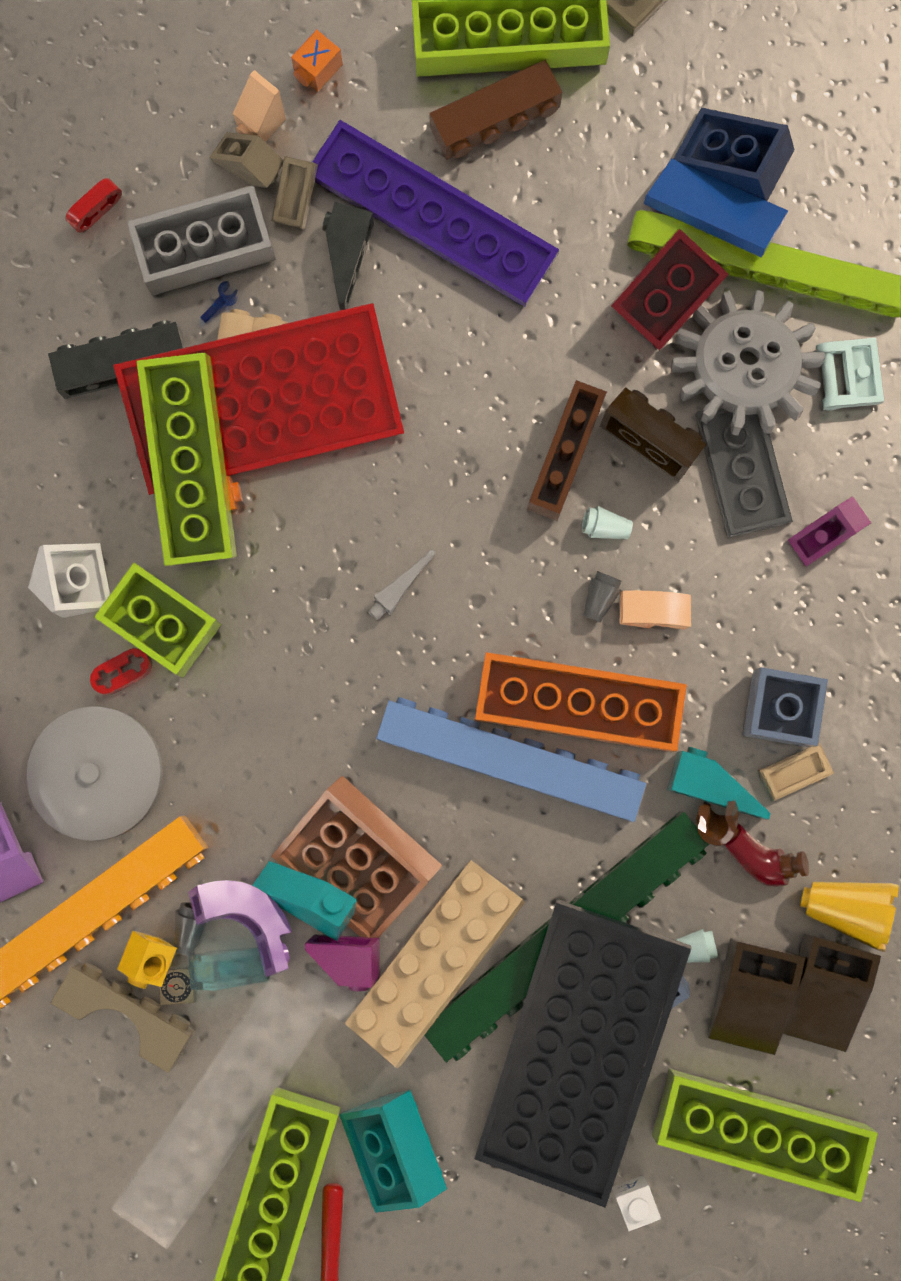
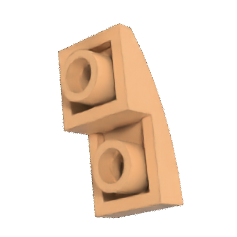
M621 591L620 624L651 628L656 625L683 630L691 627V595L662 591Z

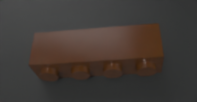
M545 59L430 112V129L446 160L454 156L455 158H460L467 155L475 146L482 143L487 145L495 142L503 133L510 130L519 131L523 129L531 120L540 116L546 118L553 115L561 105L563 92Z
M578 380L575 381L529 500L527 510L558 521L607 391Z

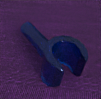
M229 281L220 283L218 298L200 317L205 323L224 305L232 306L237 302V289L231 295L223 294L230 287Z

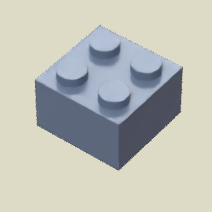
M762 667L753 670L743 736L802 747L818 746L828 679Z

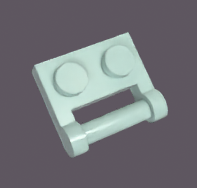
M876 338L824 342L816 345V352L825 353V359L821 365L825 398L822 399L823 410L829 411L847 407L880 405L884 402ZM835 354H842L847 395L838 396L833 356Z

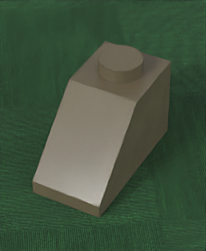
M226 132L209 157L214 163L248 184L268 188L269 185L277 180L279 170L283 166L284 161L260 136Z

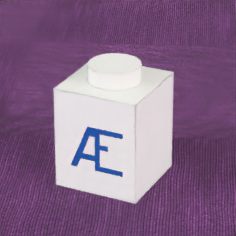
M643 1175L612 1187L628 1231L661 1219L649 1185Z

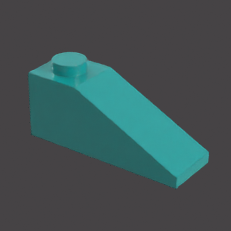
M688 747L687 752H677L667 790L724 808L727 807L728 801L735 800L740 813L760 819H770L771 813L715 760L706 758L708 752L693 747Z
M271 861L267 863L252 885L271 897L281 909L335 941H338L355 914L356 898L326 881Z

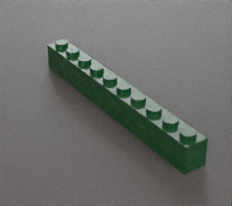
M679 811L570 901L569 904L625 923L629 919L626 913L636 905L639 909L647 905L655 897L653 891L662 883L665 887L669 886L681 876L678 870L689 862L692 866L707 854L704 849L709 843L702 840L696 825L687 814ZM551 918L455 996L424 1036L446 1063L452 1058L455 1061L460 1060L472 1049L469 1044L478 1036L485 1039L497 1029L496 1021L505 1014L508 1017L513 1016L523 1007L524 1003L522 1000L527 995Z

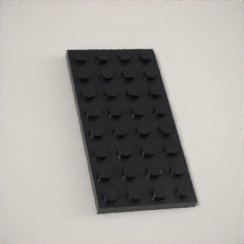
M557 900L474 1159L606 1208L691 952V945Z

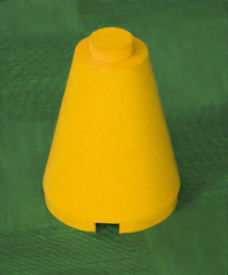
M812 882L811 888L804 886L800 906L806 908L805 915L871 948L885 952V944L888 945L896 907L892 904L894 897L898 898L899 885L893 883Z

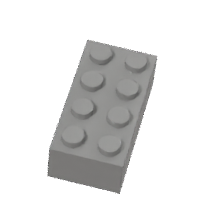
M253 185L127 221L144 283L152 296L276 260Z

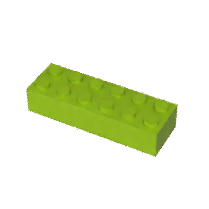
M412 0L416 77L523 70L545 59L550 68L606 65L610 37L606 0Z
M206 353L136 361L164 565L169 566L237 557L210 356Z
M670 1068L652 1132V1137L657 1145L857 1202L862 1201L878 1135L870 1126L861 1122Z
M275 1088L268 1104L214 1281H289L341 1107L285 1089Z

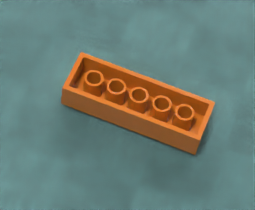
M486 652L474 721L672 753L678 750L687 684Z

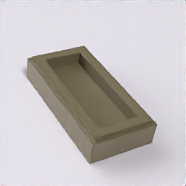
M284 156L271 219L272 222L305 229L318 164Z

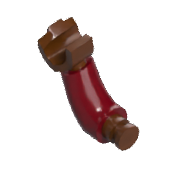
M735 800L727 802L725 815L713 812L709 803L703 802V805L699 806L696 821L698 834L702 840L715 846L724 845L735 860L756 881L765 886L778 887L788 885L790 878H796L798 873L802 877L809 875V863L804 851L797 852V856H794L793 853L785 854L781 848L765 847L738 823L739 810Z

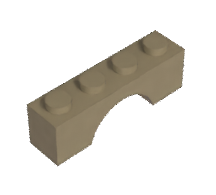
M85 962L84 965L79 963L72 966L50 1004L79 1021L92 1012L101 1009H112L125 1014L131 1019L138 1030L140 1037L139 1056L169 1073L177 1064L195 1032L189 1028L190 1022L177 1014H172L170 1017L159 1010L161 1008L160 1004L148 997H143L141 1000L131 994L132 989L127 984L116 979L113 982L101 976L102 970L90 963Z

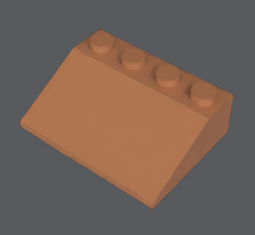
M343 776L326 789L271 856L282 866L326 881L356 898L355 914L347 926L358 936L379 938L442 867L433 856Z

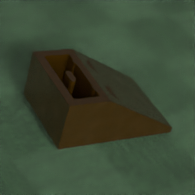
M804 934L799 956L804 957L805 962L798 993L783 1034L846 1052L872 993L881 956Z
M730 938L708 1038L775 1055L798 993L805 958L794 953Z

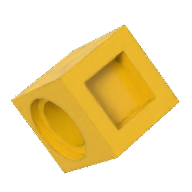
M132 931L117 970L128 977L127 982L136 987L146 989L148 984L162 987L177 948L160 937Z

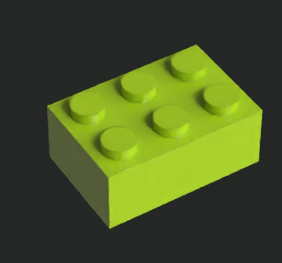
M136 563L131 565L94 616V618L182 678H184L222 625Z

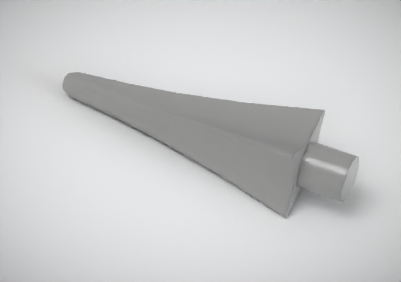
M429 550L408 571L374 596L375 599L373 601L375 605L368 611L374 619L379 620L385 612L391 616L414 580L435 556V551Z

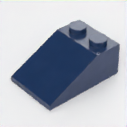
M701 107L673 159L768 201L795 148L788 125Z

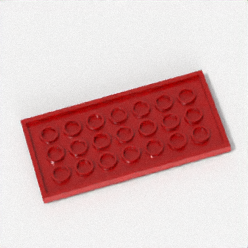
M373 303L113 365L149 495L155 493L136 362L139 360L206 353L210 356L226 476L404 434Z

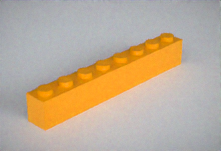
M179 816L0 948V1010L12 1002L8 996L19 989L21 993H24L38 983L39 979L36 976L47 968L49 972H52L67 961L64 956L73 948L79 952L95 940L92 936L93 933L102 927L107 931L122 920L119 914L127 908L131 907L134 911L150 899L147 894L158 886L160 890H163L178 879L175 873L186 866L190 870L205 859L202 853L209 847L186 816Z

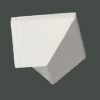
M100 543L40 546L28 588L52 613L62 618L99 611L110 596Z

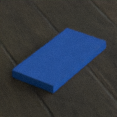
M674 159L669 161L647 193L644 201L645 205L759 257L764 255L788 213V210Z

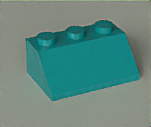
M411 1090L387 1094L339 1114L375 1213L420 1208L447 1190L441 1168L436 1160Z

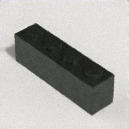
M164 320L154 323L151 328L143 330L131 328L122 331L119 336L111 338L106 336L94 337L88 341L89 343L79 346L74 344L62 345L57 348V351L48 353L56 390L64 399L119 386L113 367L114 364L186 347L182 331L177 322L171 323V321Z

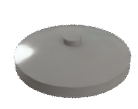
M106 707L79 708L55 719L38 736L28 759L27 787L32 803L39 815L58 832L79 840L97 841L110 839L133 829L152 810L162 785V759L152 735L135 718L121 711Z

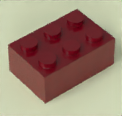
M677 229L612 302L611 307L660 351L729 274L681 229Z

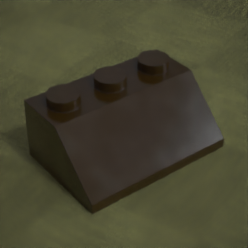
M625 387L606 409L599 427L679 483L706 446L701 441V435L689 427L684 429L674 422L676 420L675 417L662 408L659 410L648 403V398L640 391H630Z

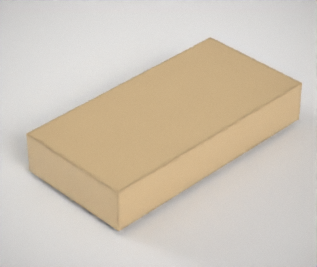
M818 743V746L808 747L758 770L771 801H775L834 774L820 743Z

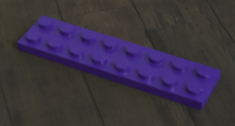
M342 120L338 121L312 161L318 164L315 177L317 184L359 209L372 212L373 217L524 307L532 298L559 254L558 248Z

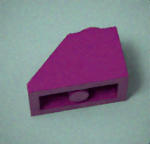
M852 496L789 538L788 541L807 567L872 522Z
M314 934L305 943V951L338 986H349V990L361 992L372 988L379 979L380 938L340 936L338 941H335L327 935Z

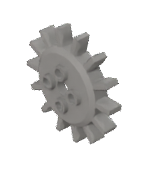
M756 290L750 301V310L737 311L735 300L730 291L723 292L720 305L724 315L715 319L701 305L694 312L693 318L705 330L702 336L680 328L675 340L676 343L696 351L693 357H674L672 360L671 372H694L696 378L695 381L687 383L681 388L680 399L685 401L692 399L700 393H704L710 400L705 406L701 421L705 424L715 417L720 408L732 412L733 419L730 426L731 434L739 435L745 424V415L752 414L758 415L760 426L765 434L772 433L775 427V418L771 409L778 405L788 416L796 421L804 409L790 395L791 391L795 389L815 397L821 385L820 382L800 374L801 368L821 367L825 359L824 352L802 353L799 344L808 341L813 336L816 329L814 324L802 326L792 332L784 323L790 318L794 304L787 301L780 307L774 317L763 313L761 309L764 303L763 291ZM738 333H744L748 335V338H741ZM767 347H772L773 349L777 350L778 352H777V353H770V352L767 350ZM744 352H751L756 355L758 362L753 365H747L742 362L740 355ZM730 358L733 364L727 365L722 359ZM752 373L761 374L763 379H754Z

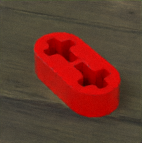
M110 178L102 179L72 205L66 213V221L78 233L88 230L116 205L121 198L122 190Z
M136 648L124 651L97 666L90 675L92 688L104 695H112L150 673L152 669L151 657ZM132 656L144 659V662L140 664L142 670L139 672L135 669H129L124 672L123 668L131 665ZM103 672L109 675L118 672L119 675L111 680L112 686L110 688L105 685H99V681L103 679Z

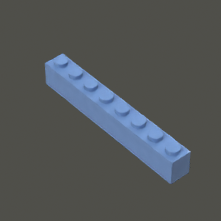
M398 697L396 702L388 701L376 738L379 741L630 822H635L646 787L645 782L639 781L640 774L625 769H620V773L617 774L606 770L608 764L590 758L587 764L574 760L575 753L559 748L556 749L555 753L542 750L544 744L525 738L524 742L520 743L511 740L512 733L493 728L492 733L480 730V723L461 717L460 723L447 719L449 714L447 712L429 707L427 713L415 709L416 702Z

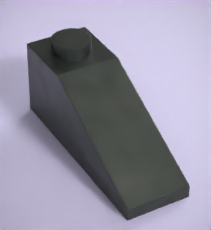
M335 202L332 213L326 212L322 230L326 232L336 294L341 311L349 307L374 221L372 212Z

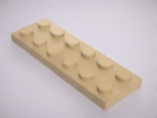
M470 860L345 1024L392 1065L400 1068L524 905L525 901Z

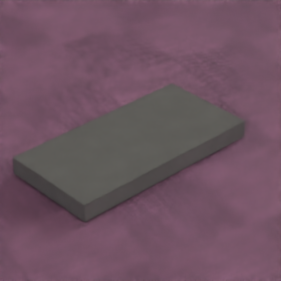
M720 408L715 417L705 424L701 421L703 410L697 411L695 417L702 441L706 444L704 451L727 539L791 524L793 520L770 433H764L760 426L758 415H745V424L739 435L731 434L730 426L733 419L732 412Z

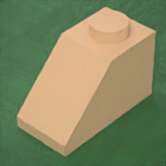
M255 70L250 74L233 112L237 133L257 135L267 142L286 120L280 91Z

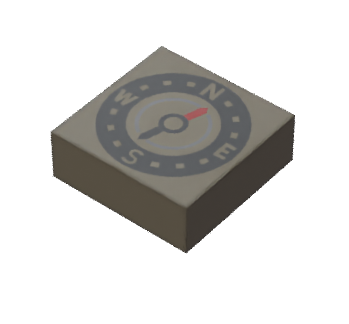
M194 967L168 969L162 987H159L160 1005L196 1002Z

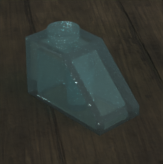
M258 947L216 950L188 955L190 989L216 991L270 981V976H265Z

